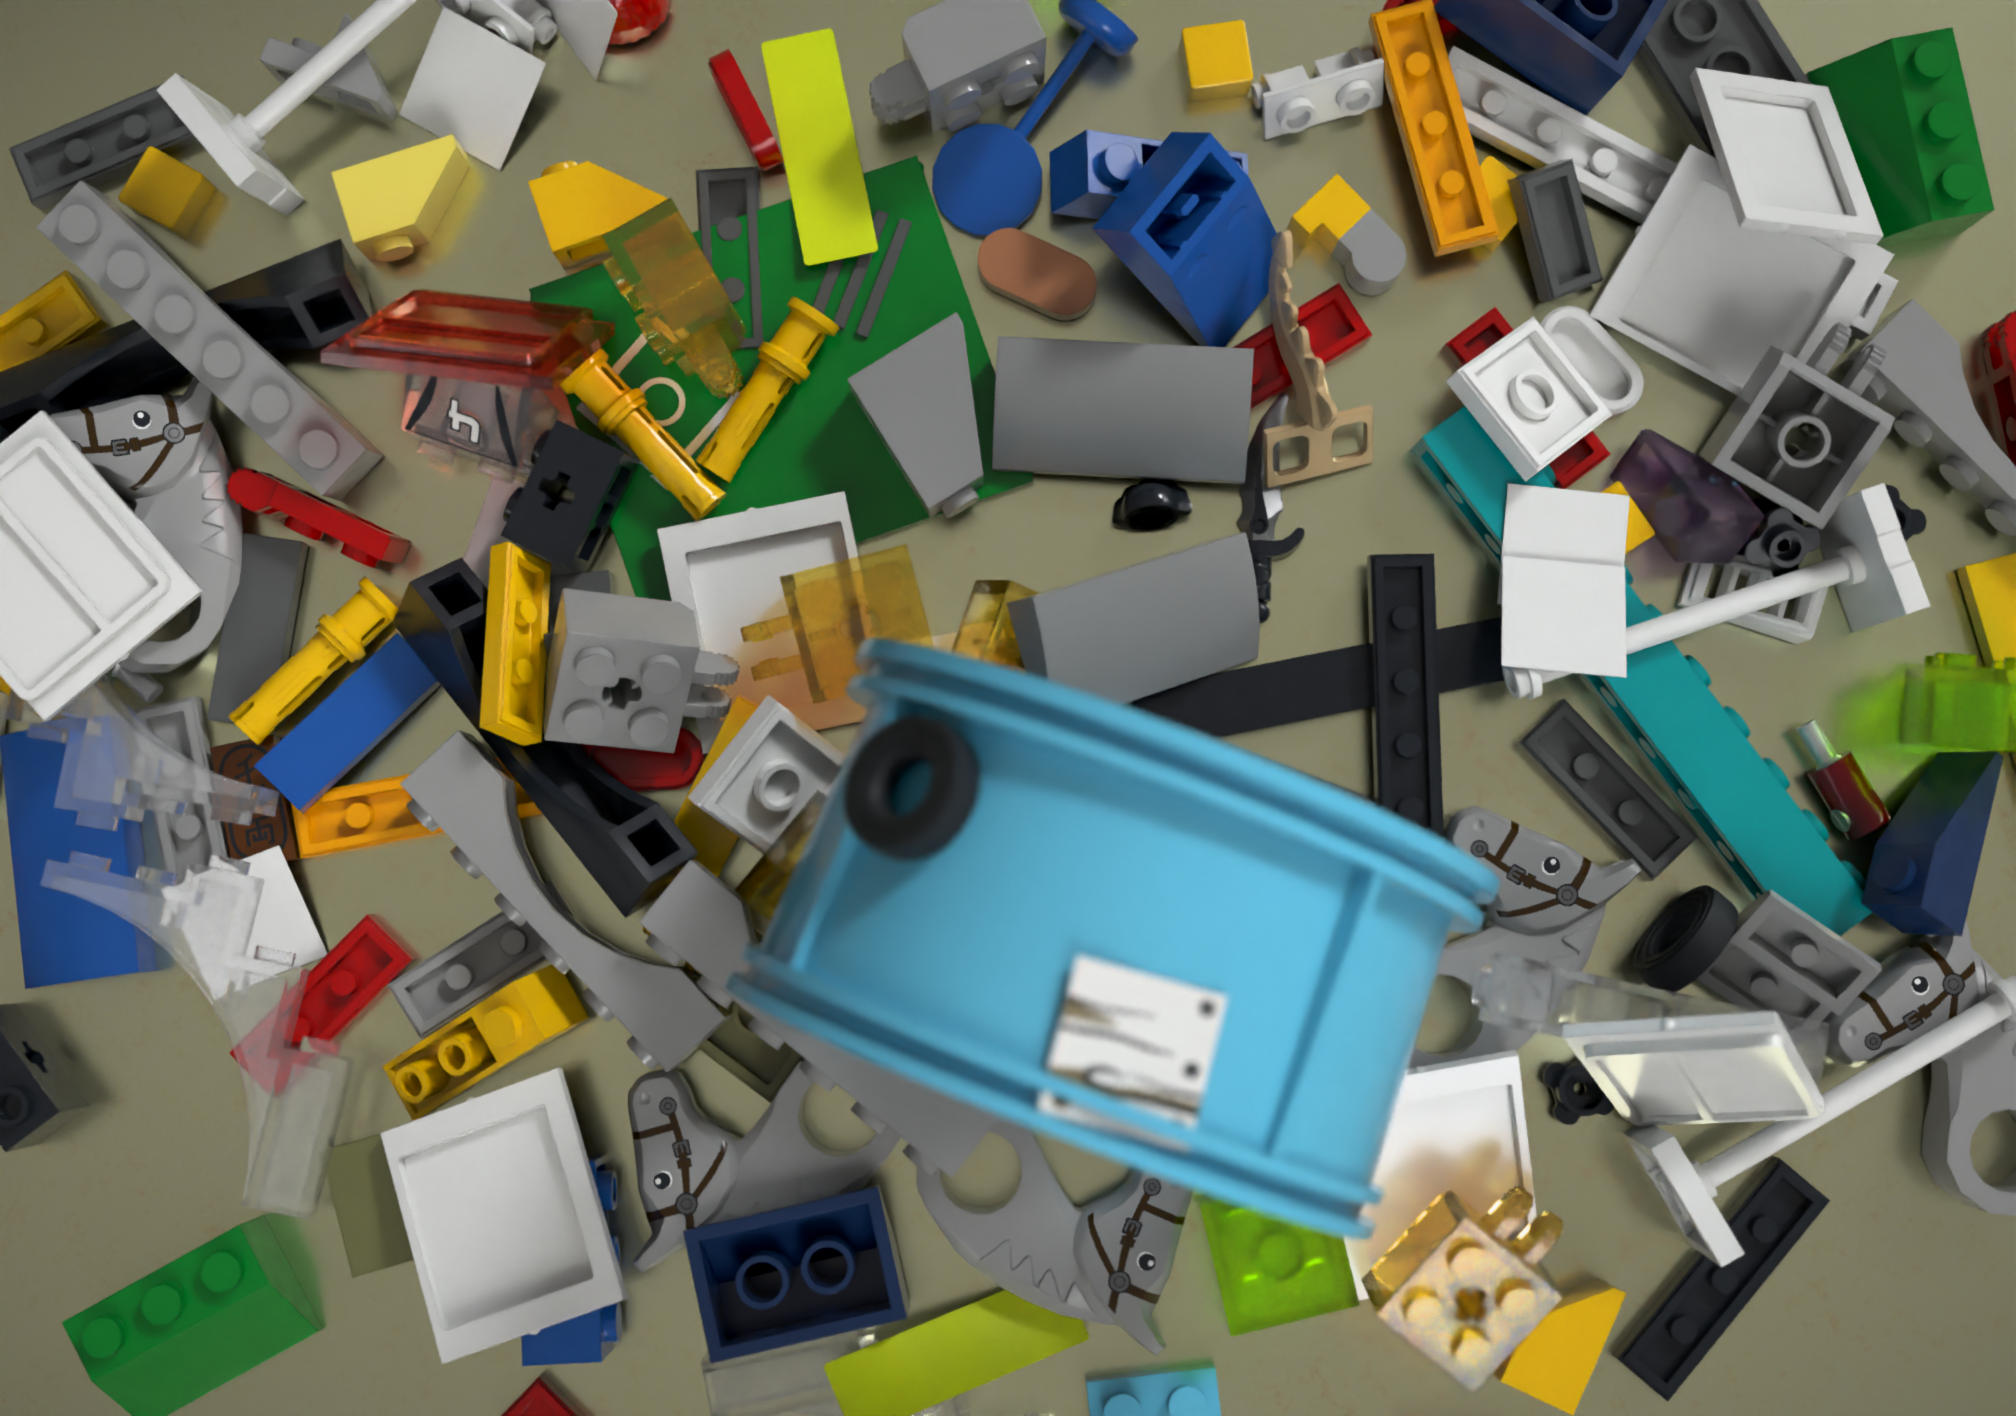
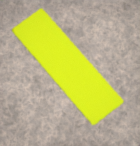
M828 28L763 42L761 49L805 265L811 266L876 252L878 245L833 30Z
M1003 1290L825 1364L824 1370L844 1416H910L1088 1340L1089 1334L1082 1319L1059 1315L1027 1302L1007 1290Z

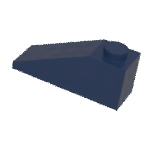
M1938 752L1877 841L1861 904L1900 932L1962 936L2004 758L1999 752Z

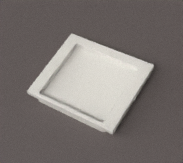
M1689 144L1642 225L1636 228L1635 237L1590 311V316L1738 396L1770 346L1776 347L1806 364L1832 326L1836 323H1841L1849 328L1895 254L1875 244L1740 228L1717 159Z
M41 410L0 443V676L20 698L25 699L44 721H49L120 661L126 660L133 650L200 596L203 591L49 415Z
M845 491L759 509L751 507L744 512L657 529L671 600L673 602H680L694 611L700 650L710 651L714 654H727V656L733 657L735 661H738V665H740L737 682L728 686L721 685L720 687L717 684L712 686L719 687V689L725 690L727 694H730L729 697L732 698L730 709L738 695L759 705L767 695H770L814 731L862 721L867 709L853 701L846 694L845 689L851 676L866 674L855 664L854 657L860 642L863 639L875 638ZM728 714L725 715V718L720 717V719H711L710 717L696 718L703 754L709 753Z
M1776 1011L1563 1024L1564 1040L1624 1121H1630L1634 1125L1660 1126L1813 1119L1818 1117L1819 1113H1825L1824 1099Z
M1515 1050L1407 1069L1373 1179V1183L1381 1187L1385 1192L1379 1206L1365 1204L1362 1214L1377 1224L1372 1239L1358 1240L1342 1236L1349 1292L1352 1301L1543 1266L1519 1056Z
M562 1068L552 1069L476 1098L470 1097L463 1103L380 1133L442 1364L527 1334L536 1335L541 1329L628 1299Z

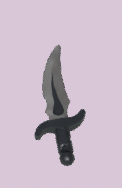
M1287 393L1279 394L1261 418L1247 451L1245 484L1240 485V494L1243 498L1244 507L1237 522L1242 528V533L1246 532L1252 555L1259 601L1260 624L1267 621L1271 613L1268 602L1271 601L1272 581L1270 577L1272 575V561L1293 553L1305 537L1304 529L1297 528L1287 538L1275 541V524L1279 514L1284 509L1280 485L1267 488L1264 484L1263 430L1283 424L1289 399ZM1280 441L1273 447V471H1280Z

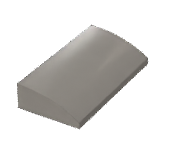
M998 336L992 470L1245 484L1254 349Z
M1246 532L1209 540L1006 603L1027 675L1050 681L1117 705H1122L1258 658L1260 633L1259 601L1252 555Z

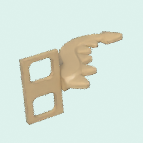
M1289 230L1280 231L1271 239L1273 254L1269 269V302L1276 342L1295 387L1296 414L1303 420L1263 430L1264 484L1267 488L1373 463V408L1369 404L1338 412L1336 405L1331 399L1324 377V362L1321 358L1315 357L1311 351L1308 330L1305 326H1298L1299 311L1296 304L1290 299L1289 292L1292 290V282L1287 273V269L1293 266V235ZM1362 421V448L1355 453L1332 457V434L1334 430L1339 426ZM1305 436V459L1303 463L1297 467L1273 471L1274 445L1280 440Z

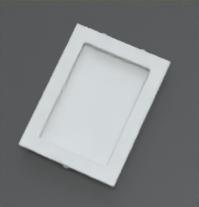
M1695 67L1689 77L1740 228L1877 245L1882 239L1883 233L1828 87Z

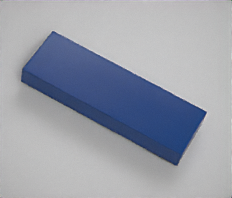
M396 633L261 758L254 767L304 814L441 684L411 646Z

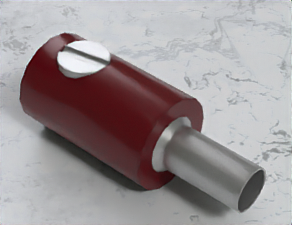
M1816 719L1796 729V732L1817 764V767L1811 770L1808 776L1830 810L1832 822L1844 833L1848 841L1874 831L1891 819L1889 812L1851 751L1838 755Z

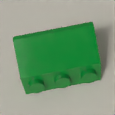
M1953 27L1891 38L1806 73V77L1811 84L1829 88L1883 233L1882 239L1877 243L1878 246L1884 247L1964 232L1994 211Z
M264 1215L237 1225L62 1322L91 1382L132 1416H167L322 1330Z

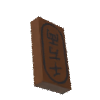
M268 735L260 745H257L251 739L210 747L232 863L278 845L287 863L302 860L300 859L291 802L254 767L261 758L280 742L278 735Z

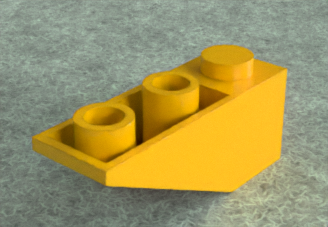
M551 964L511 982L382 1067L414 1121L426 1116L582 1023L589 1016L565 974L558 971Z

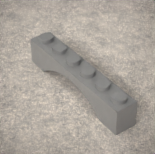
M80 180L36 226L41 233L322 496L342 501L384 457L336 410L287 370L233 321L178 267L148 233L104 193Z
M1911 299L1890 313L1872 331L1871 335L1866 337L1838 366L1847 374L1858 355L1870 344L1875 343L1885 349L1887 353L1883 363L1860 397L1870 403H1877L1885 412L1895 417L1893 425L1897 433L1909 444L1922 447L1940 464L1939 471L1944 479L1953 487L1961 491H1968L1986 509V518L1997 530L2016 538V466L1993 441L1974 407L1963 375L1959 343L1914 299Z
M457 730L400 783L412 797L406 804L410 812L430 831L434 832L440 827L456 844L450 851L456 862L475 879H478L482 874L486 876L500 892L494 898L498 907L518 926L521 927L525 922H528L544 939L538 945L544 957L563 974H566L570 969L573 970L588 987L582 993L586 1002L607 1022L616 1017L632 1034L626 1041L627 1045L647 1067L653 1070L660 1064L666 1072L677 1068L733 1015L727 1008L712 999L696 984L699 977L694 972L683 966L656 963L623 952L592 934L562 907L543 882L526 847L518 815L516 781L474 735Z
M689 860L639 921L642 926L651 932L645 941L651 949L674 966L682 958L702 974L696 984L707 995L725 1008L734 1000L754 1017L749 1022L748 1027L756 1035L776 1050H779L784 1042H786L805 1058L799 1066L804 1074L828 1092L836 1084L856 1100L851 1111L877 1133L882 1134L889 1127L907 1141L908 1145L902 1151L903 1154L928 1175L933 1177L941 1169L952 1178L1001 1117L1000 1114L950 1095L824 1041L763 1012L729 992L725 984L730 972L749 973L751 964L741 958L745 943H759L755 936L749 903L698 861Z

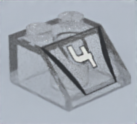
M412 342L407 356L401 429L419 442L416 451L447 464H453L456 455L478 462L476 472L502 483L512 485L515 476L528 479L534 467V464L531 463L533 448L541 434L546 430L552 429L560 411L534 383Z

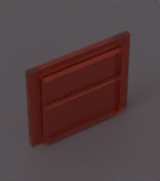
M419 289L411 291L401 299L398 298L321 350V364L554 390L615 335V323L593 320V310L587 307Z

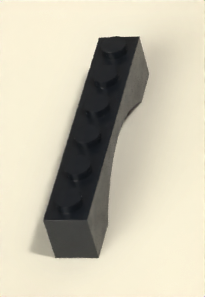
M341 238L204 292L266 351L315 349L373 326L368 289ZM133 319L1 371L0 443L41 410L48 415L145 395L159 386L191 372Z
M462 557L410 581L392 624L622 915L627 918L659 898L689 860H694L698 854L697 850L658 802L636 793L613 778L591 759L577 743L544 740L543 726L541 742L522 746L480 728L488 590Z

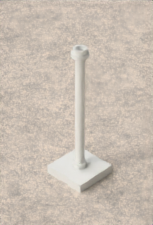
M376 0L246 117L239 113L234 116L226 106L177 73L164 82L157 89V92L238 188L288 216L305 199L262 149L267 144L263 137L417 0Z
M1882 483L1858 491L1844 498L1823 530L1817 528L1821 534L1820 547L1825 561L1627 627L1626 655L1831 585L1836 587L1852 633L1930 607L1915 563L1911 559L1902 535L1901 526L1885 484ZM1502 666L1506 685L1515 699L1526 696L1531 700L1540 697L1543 692V683L1572 674L1569 672Z
M2011 975L2005 980L1998 977L1989 982L1988 989L1991 996L1821 1094L1824 1099L1825 1113H1819V1116L1813 1119L1777 1120L1701 1165L1696 1160L1690 1162L1675 1136L1655 1125H1635L1624 1131L1623 1135L1688 1244L1720 1267H1723L1745 1253L1712 1198L1718 1195L1716 1187L2007 1018L2016 1025V976Z

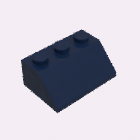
M1438 0L1434 9L1439 15L1556 100L1587 116L1623 77L1668 0Z
M879 1185L693 1227L683 1231L711 1364L907 1319L910 1308L896 1240Z

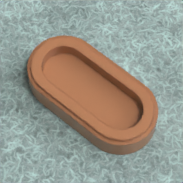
M1015 228L996 230L989 234L980 245L977 257L978 271L982 281L991 290L1057 320L1076 319L1084 315L1092 306L1096 296L1097 280L1092 267L1081 257Z

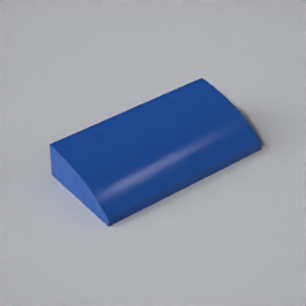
M105 716L1 735L0 748L25 989L157 971L130 720L116 716Z

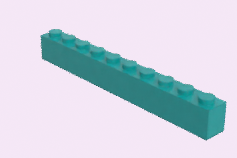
M1465 406L1422 436L1411 449L1499 567L1501 566L1508 483L1555 488L1553 484L1556 482V477L1549 464L1525 482ZM1624 564L1626 628L1662 616L1663 614L1654 605L1647 604L1645 606L1630 585L1633 583V577ZM1669 640L1626 655L1627 678L1581 674L1753 901L1771 889L1839 936H1842L1872 913L1871 910L1861 904L1866 886L1864 877L1852 864L1845 860L1840 862L1825 842L1829 839V834L1823 823L1808 809L1801 810L1786 791L1790 787V783L1784 772L1774 761L1767 757L1762 759L1747 740L1751 735L1747 724L1734 709L1729 706H1721L1708 689L1711 685L1708 673L1691 655L1683 656L1673 641Z

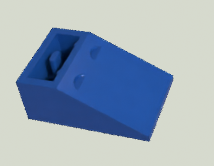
M1171 132L1092 228L1200 346L1225 347L1269 292V269L1273 254L1271 239L1277 233L1251 179L1211 133Z

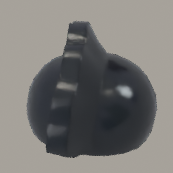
M1145 479L1137 485L1127 487L1123 491L1121 497L1114 503L1112 522L1116 527H1129L1138 531L1163 529L1174 524L1179 517L1191 514L1192 504L1187 490L1178 487L1174 481Z

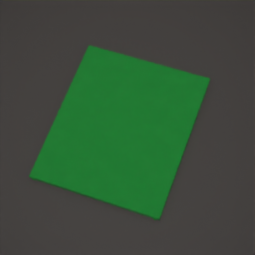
M917 155L863 174L872 220L877 210L889 215L877 244L878 250L873 254L845 329L840 328L835 336L826 337L807 367L811 374L806 382L802 380L800 385L796 383L792 385L756 443L742 461L731 483L696 462L703 472L726 493L725 498L701 520L744 512L751 507L759 509L845 491L855 542L858 545L944 515V512L941 511L931 518L928 516L850 392L847 379L955 312L959 315L964 326L983 468V486L975 490L979 496L975 503L1034 483L1033 473L992 470L996 374L923 173L924 166L919 161ZM792 199L757 210L763 342H770L787 317L790 312L787 303L792 296L813 307L830 263L805 265ZM747 214L736 217L741 223L742 231L740 236L733 241L723 240L718 235L717 224L710 226L716 340L753 338ZM902 218L912 222L870 334L868 338L857 335L856 331L899 220ZM701 230L529 289L531 294L530 302L535 306L560 381L580 360L598 348H602L609 355L607 363L612 368L654 320L659 322L740 392L744 389L761 361L757 358L759 354L758 348L707 350ZM859 255L845 258L824 312V315L832 321L835 319ZM727 278H738L744 284L745 293L741 300L728 302L722 298L720 286ZM657 333L649 339L619 373V376L631 389L640 388L646 381L657 377L671 379L681 387L686 400L684 412L675 423L663 428L684 450L731 397ZM655 384L645 391V400L648 402L645 408L654 416L655 420H666L676 413L679 406V397L672 387L666 384ZM565 393L578 430L627 453L576 409L582 401L575 393ZM718 427L693 454L692 459L694 461L701 454L706 444L709 443ZM639 464L610 525L635 597L672 601L657 529L695 522V520L677 498L651 477L653 474Z

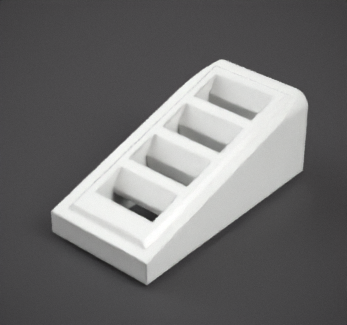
M1698 544L1694 547L1677 605L1686 608L1711 599L1704 597L1713 566L1723 569L1715 597L1733 592L1739 575L1748 577L1745 586L1748 587L1772 579V571L1762 563H1750L1746 560L1745 556ZM1828 587L1797 597L1790 619L1783 618L1788 603L1787 600L1767 607L1766 613L1755 611L1726 622L1794 644L1811 640L1817 627Z

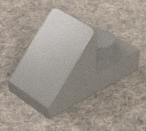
M349 14L344 15L336 36L353 21ZM268 37L259 60L278 82L284 83L318 53L322 47L301 38H293L292 43L288 44ZM369 45L365 46L312 93L394 122L398 112Z

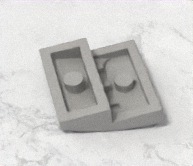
M1770 889L1738 914L1737 926L1730 941L1718 958L1697 980L1746 1013L1776 1011L1794 1046L1798 1047L1831 1011L1839 1016L1882 971V965Z

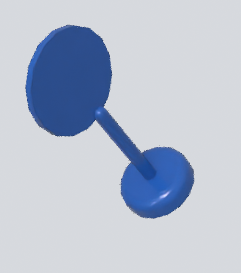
M1060 0L1058 4L1060 15L1080 35L1014 130L1001 124H976L958 131L941 147L933 166L932 191L940 211L955 227L975 236H988L999 229L1018 228L1034 212L1042 194L1043 170L1035 149L1028 143L1026 138L1092 44L1113 56L1122 57L1128 54L1139 40L1136 34L1121 19L1097 1Z

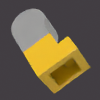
M1338 174L1334 175L1291 217L1286 229L1291 231L1293 241L1302 250L1315 238L1344 266L1347 281L1353 289L1361 294L1372 296L1384 293L1392 287L1405 266L1407 254L1405 245L1400 237Z

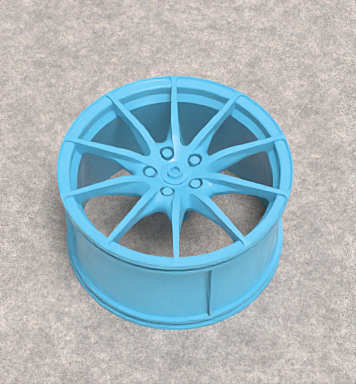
M863 639L859 644L854 661L866 674L851 676L845 692L853 701L867 710L761 943H745L741 958L751 964L749 973L730 972L725 984L726 989L746 1003L824 1041L950 1095L1063 1140L1186 1186L1295 1223L1358 1240L1372 1239L1377 1224L1362 1214L1365 1204L1379 1206L1385 1192L1381 1187L1373 1183V1179L1449 931L1460 933L1479 932L1484 915L1474 904H1490L1494 902L1500 886L1499 878L1490 869L1466 853L1401 819L1326 785L1197 733L1092 695L967 656L891 639ZM919 715L943 722L961 734L971 745L979 763L980 790L970 819L959 835L948 846L927 858L903 861L889 858L871 849L853 833L845 816L843 794L851 764L865 742L889 722L906 716ZM928 761L915 762L904 771L897 781L891 799V807L895 815L910 813L925 797L932 779V769ZM1077 955L1228 996L1195 1129L1047 1073ZM1042 1090L1189 1145V1152L1037 1111Z

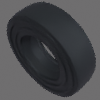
M915 715L889 722L865 742L849 769L843 794L844 812L848 825L866 846L889 858L915 861L936 854L959 835L973 813L980 790V768L977 756L971 745L961 734L939 720ZM928 761L932 769V779L925 797L910 813L895 815L891 807V799L897 781L904 771L915 762Z
M1708 885L1698 886L1684 893L1656 918L1640 940L1632 960L1633 971L1649 987L1661 994H1671L1683 989L1712 965L1730 941L1738 922L1736 907L1718 890Z

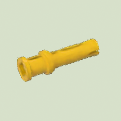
M792 296L787 303L790 312L770 342H762L757 349L759 351L757 358L761 360L719 424L709 443L706 444L701 454L695 460L729 483L733 480V476L741 466L742 461L756 443L794 383L800 385L802 380L806 382L811 374L807 367L826 337L835 336L840 329L837 324L824 314L796 297Z
M598 348L586 355L566 374L560 383V388L566 394L575 393L599 419L597 423L599 430L603 434L608 433L609 436L617 435L638 456V459L662 485L677 498L695 521L704 518L725 498L726 493L703 472L692 457L654 419V416L645 408L648 403L645 400L646 395L639 388L631 389L607 363L609 355L602 348Z
M364 576L357 582L359 590L332 616L323 614L318 619L320 623L315 626L318 632L302 649L285 662L251 697L228 715L234 724L257 745H260L281 721L300 706L347 660L351 663L356 659L360 661L366 655L364 647L394 621L398 608L367 577Z

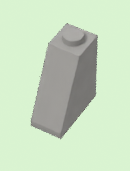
M955 312L847 379L850 392L930 518L941 511L944 512L947 518L962 512L979 499L975 490L983 486V468L964 326L959 315Z

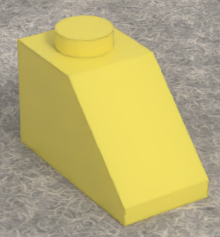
M453 134L331 172L352 242L369 260L377 259L381 262L399 260L413 253L414 246L430 241L470 167L466 152Z

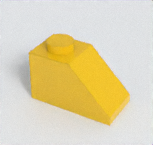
M575 161L559 162L544 169L541 173L542 177L528 181L551 250L563 269L681 228L667 197L589 161L577 164Z
M1596 1278L1513 1309L1508 1323L1504 1321L1499 1322L1490 1337L1486 1356L1491 1361L1487 1369L1501 1382L1570 1415H1574L1627 1293L1604 1280Z

